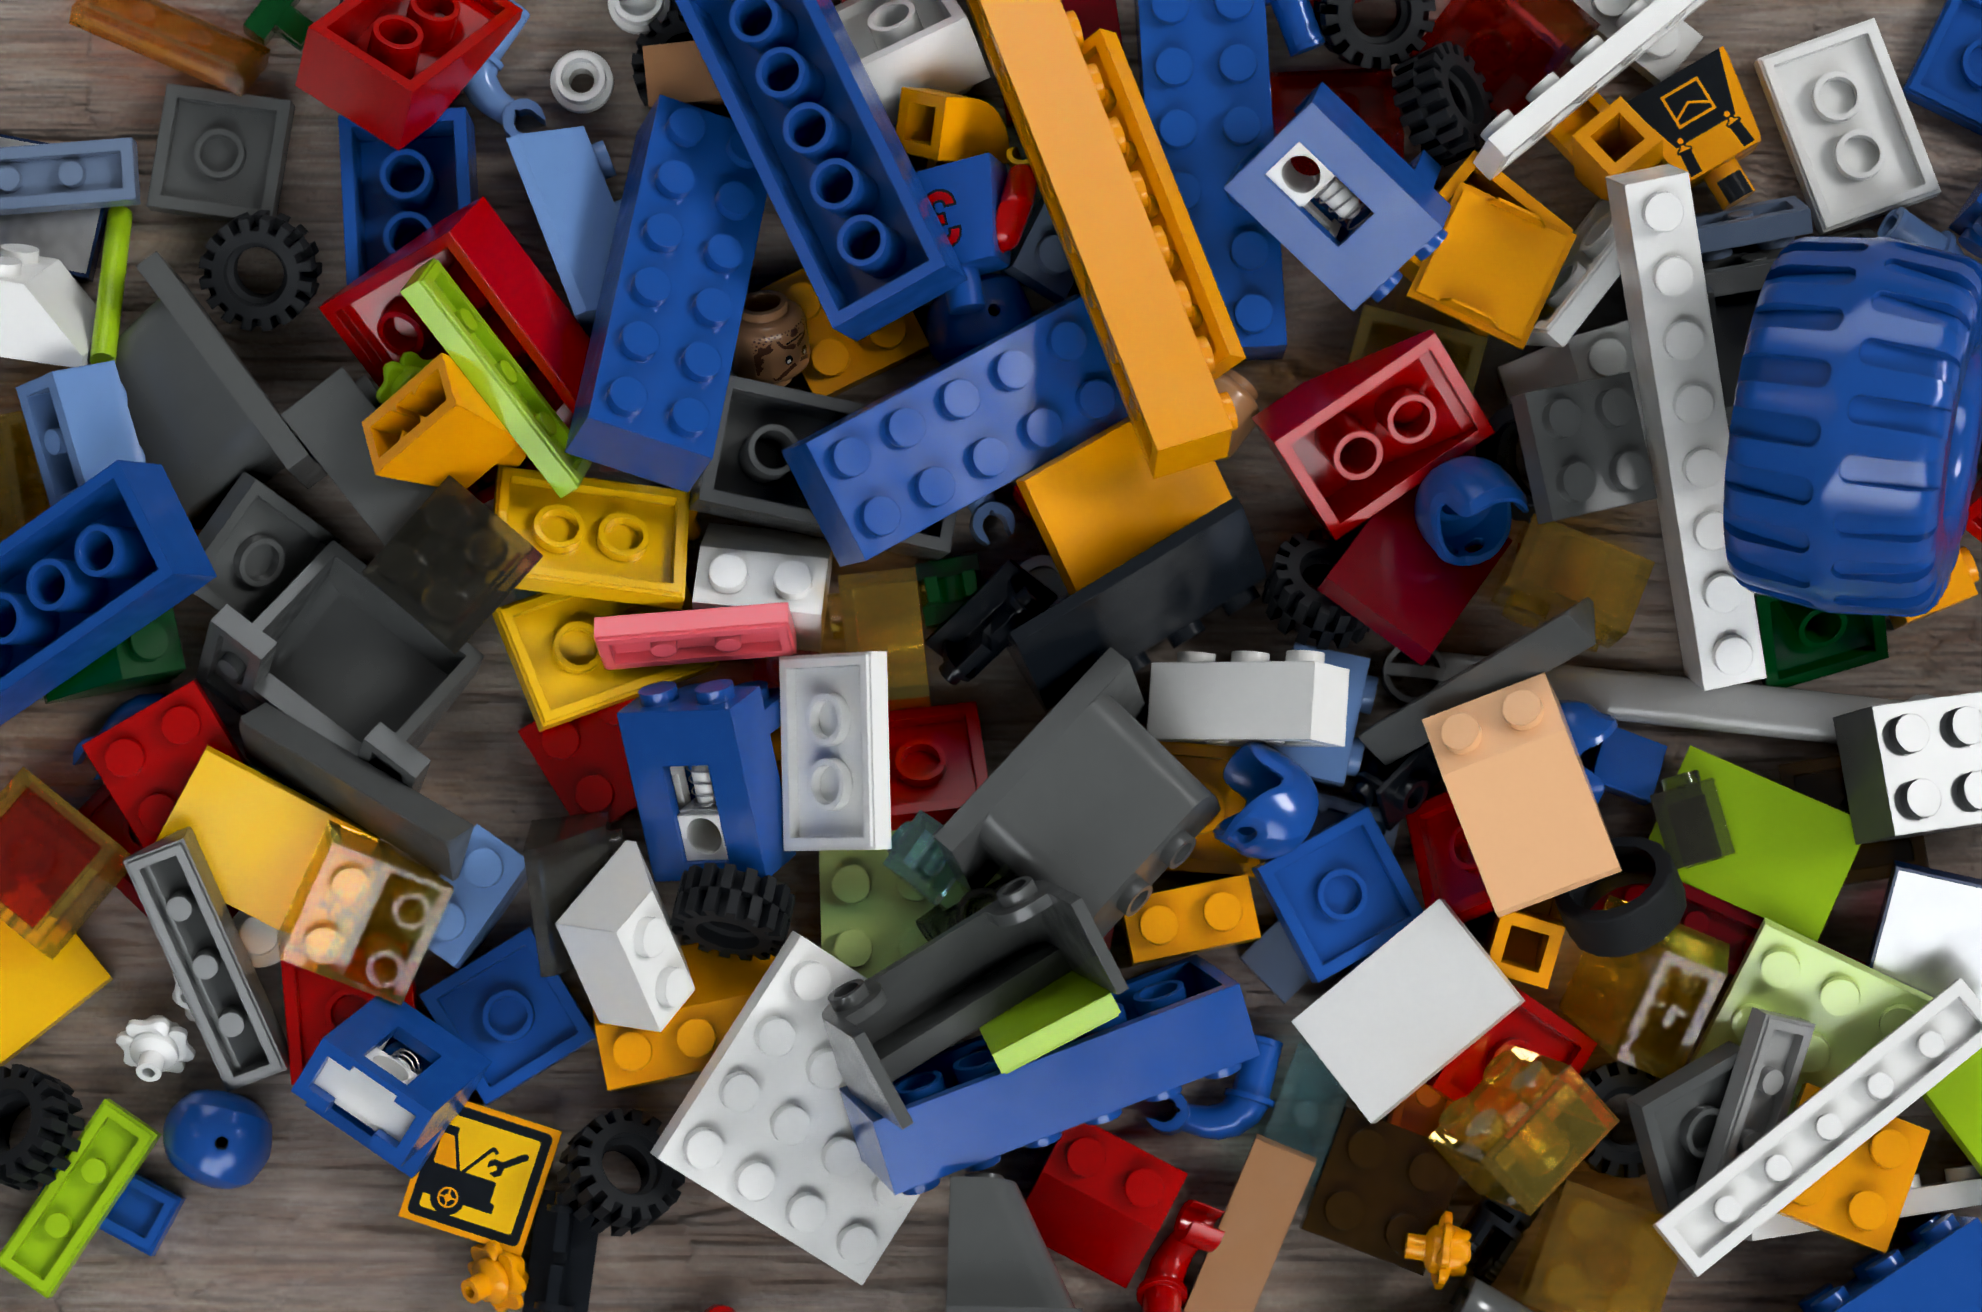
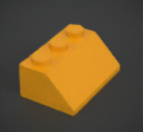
M699 943L682 945L681 947L696 990L661 1032L600 1023L593 1009L594 1026L607 1090L619 1091L700 1074L770 967L775 956L770 955V959L760 960L753 955L752 960L747 961L740 960L736 954H731L730 958L720 957V951L714 949L708 953L698 949Z

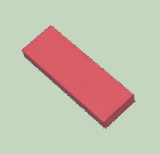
M788 602L594 617V639L604 669L607 670L797 654L796 631Z

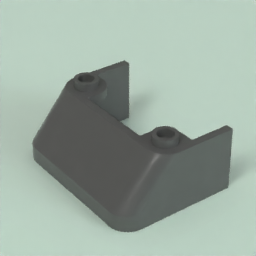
M1031 876L1019 877L1005 884L997 891V900L865 981L863 979L851 980L833 990L828 996L830 1004L822 1012V1019L838 1070L851 1094L903 1130L914 1122L892 1082L979 1029V1027L1070 971L1081 975L1116 995L1129 989L1082 897L1047 880L1033 881Z

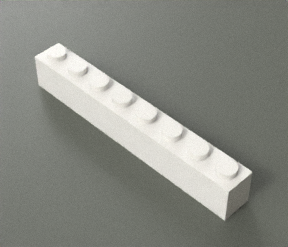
M1665 164L1607 176L1605 179L1649 455L1658 497L1656 499L1684 674L1704 691L1765 679L1767 675L1754 593L1738 583L1729 568L1726 556L1723 530V502L1729 430L1689 172L1673 165Z

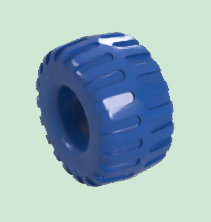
M1810 236L1793 240L1780 251L1766 276L1753 313L1735 392L1728 439L1724 481L1723 530L1727 562L1741 586L1753 593L1835 614L1914 617L1926 614L1938 604L1950 582L1951 573L1958 559L1960 540L1966 529L1970 499L1975 488L1978 473L1977 464L1982 443L1981 263L1968 256L1891 237Z

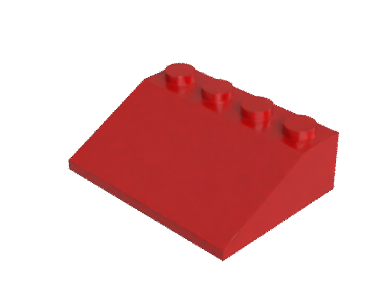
M484 196L436 223L318 307L380 388L384 381V365L390 361L400 363L402 354L407 351L415 352L423 360L434 359L441 352L449 355L400 293L416 269L435 258L442 264L570 430L590 338ZM527 455L521 465L517 467L539 471ZM498 465L493 466L469 488L459 490L472 509L494 498L495 477Z

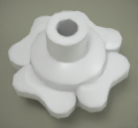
M152 1015L144 1020H129L126 1025V1031H121L116 1037V1043L124 1051L123 1061L125 1064L136 1066L137 1076L147 1082L157 1081L160 1079L162 1072H183L185 1062L192 1061L196 1053L195 1049L187 1041L188 1031L163 1015Z

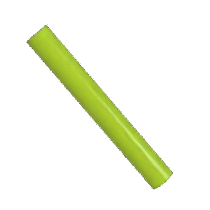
M124 206L111 207L107 212L90 352L91 364L113 360L116 363L133 219L132 211Z

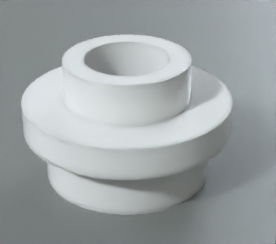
M576 50L562 56L552 69L550 76L552 93L557 102L568 111L580 114L596 111L608 101L613 91L614 80L610 66L600 55L592 51ZM579 74H588L594 78V84L589 91L578 93L571 88L572 80Z

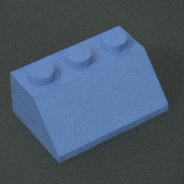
M584 126L522 133L506 138L573 313L585 333L591 338L622 200L613 201L605 181L617 174L604 141L601 140L591 144Z

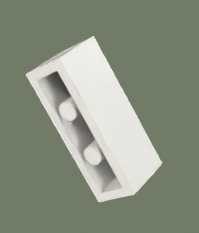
M1287 650L1285 661H1270L1269 653L1232 651L1231 662H1215L1216 655L1213 653L1181 651L1177 653V662L1151 663L1147 731L1158 741L1241 747L1248 741L1263 742L1271 747H1345L1350 669L1326 664L1325 653Z

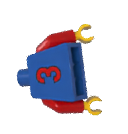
M1017 147L1008 148L1006 151V157L1010 166L1008 174L1006 165L989 152L916 172L968 278L967 281L945 292L948 311L951 315L968 314L986 307L980 275L1007 268L1011 261L1010 250L1020 242L1034 203L1038 184L1028 159H1021Z

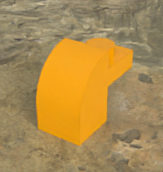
M901 87L896 133L907 154L928 158L927 169L988 152L1002 163H1008L1006 151L1009 148L1008 133L1000 114L989 103L980 99L936 89Z
M1597 92L1545 135L1574 166V176L1588 190L1606 201H1609L1605 177L1654 167L1663 159V139L1621 96L1609 105Z
M1555 897L1499 918L1495 911L1491 912L1483 948L1507 978L1548 989L1566 928L1555 904Z

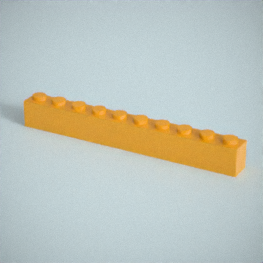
M965 0L1153 479L1228 457L1232 431L1238 429V418L1233 401L1228 392L1218 393L1211 375L1215 373L1212 349L1204 335L1195 336L1189 318L1193 316L1189 292L1182 280L1173 281L1166 264L1171 260L1166 235L1160 225L1151 226L1144 209L1148 208L1149 205L1145 183L1138 170L1129 172L1123 154L1127 152L1125 135L1116 116L1107 117L1101 102L1105 100V89L1097 65L1095 63L1086 65L1080 50L1084 46L1083 33L1076 13L1073 10L1065 12L1061 0Z

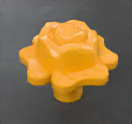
M1444 1211L1440 1217L1439 1225H1433L1426 1235L1407 1233L1404 1258L1423 1261L1428 1273H1431V1280L1435 1290H1442L1449 1277L1464 1276L1467 1270L1466 1265H1468L1471 1259V1242L1469 1240L1472 1234L1468 1230L1461 1229L1452 1224V1211Z
M492 1240L486 1243V1245L476 1244L471 1247L470 1253L473 1261L468 1263V1271L471 1277L463 1280L461 1283V1291L464 1298L471 1304L481 1300L490 1302L496 1312H506L508 1309L518 1310L522 1308L524 1301L521 1293L526 1291V1285L529 1280V1275L525 1271L524 1259L520 1255L504 1251L496 1240Z

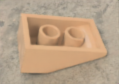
M1545 672L1422 719L1441 776L1498 918L1622 871L1562 707Z

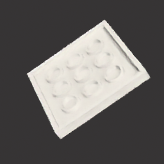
M792 931L650 1153L860 1285H863L920 1194L904 1195L900 1193L894 1195L861 1160L839 1088L847 1085L838 1070L822 1019V1012L830 1004L828 996L833 990L851 980L863 979L865 981L867 978L805 937ZM959 1040L958 1042H956V1043L953 1044V1045L959 1044V1043L964 1042V1041Z

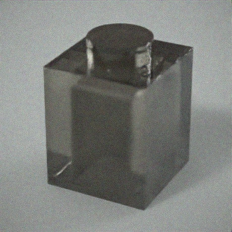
M1694 770L1661 780L1664 792L1650 795L1665 850L1671 855L1677 871L1738 854L1716 779L1710 778L1701 781L1699 771Z

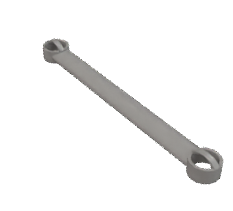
M1395 647L1383 662L1380 672L1381 683L1390 698L1396 703L1405 705L1417 697H1410L1399 692L1394 687L1390 679L1391 676L1430 679L1436 681V687L1487 656L1444 652L1435 649L1429 657V660L1432 659L1435 667L1421 666L1418 664L1392 663L1395 656L1399 657L1404 654ZM1561 664L1546 673L1558 700L1569 699L1589 703L1599 712L1615 717L1616 721L1837 744L1833 717L1870 706L1937 698L1925 694L1915 695L1907 700L1747 683L1704 691L1688 677Z

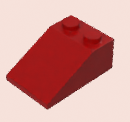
M345 0L308 26L295 86L399 151L437 122L518 23L523 9L508 0Z
M1432 329L1305 381L1251 418L1312 515L1335 540L1420 484L1432 469L1445 461L1460 457L1495 433L1438 336Z

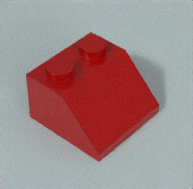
M1083 1123L1061 1132V1138L1056 1141L1025 1202L1048 1248L1126 1289L1159 1232L1188 1173L1097 1125Z

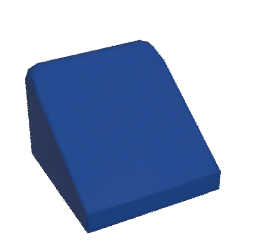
M1617 727L1612 735L1599 744L1590 771L1602 779L1605 792L1646 806L1651 803L1667 746Z

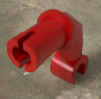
M1188 1200L1184 1203L1177 1215L1174 1231L1166 1238L1151 1258L1144 1281L1136 1289L1137 1301L1142 1306L1143 1312H1181V1307L1188 1300L1187 1287L1183 1282L1192 1258L1199 1249L1210 1253L1219 1246L1225 1231L1213 1226L1225 1211L1196 1200Z

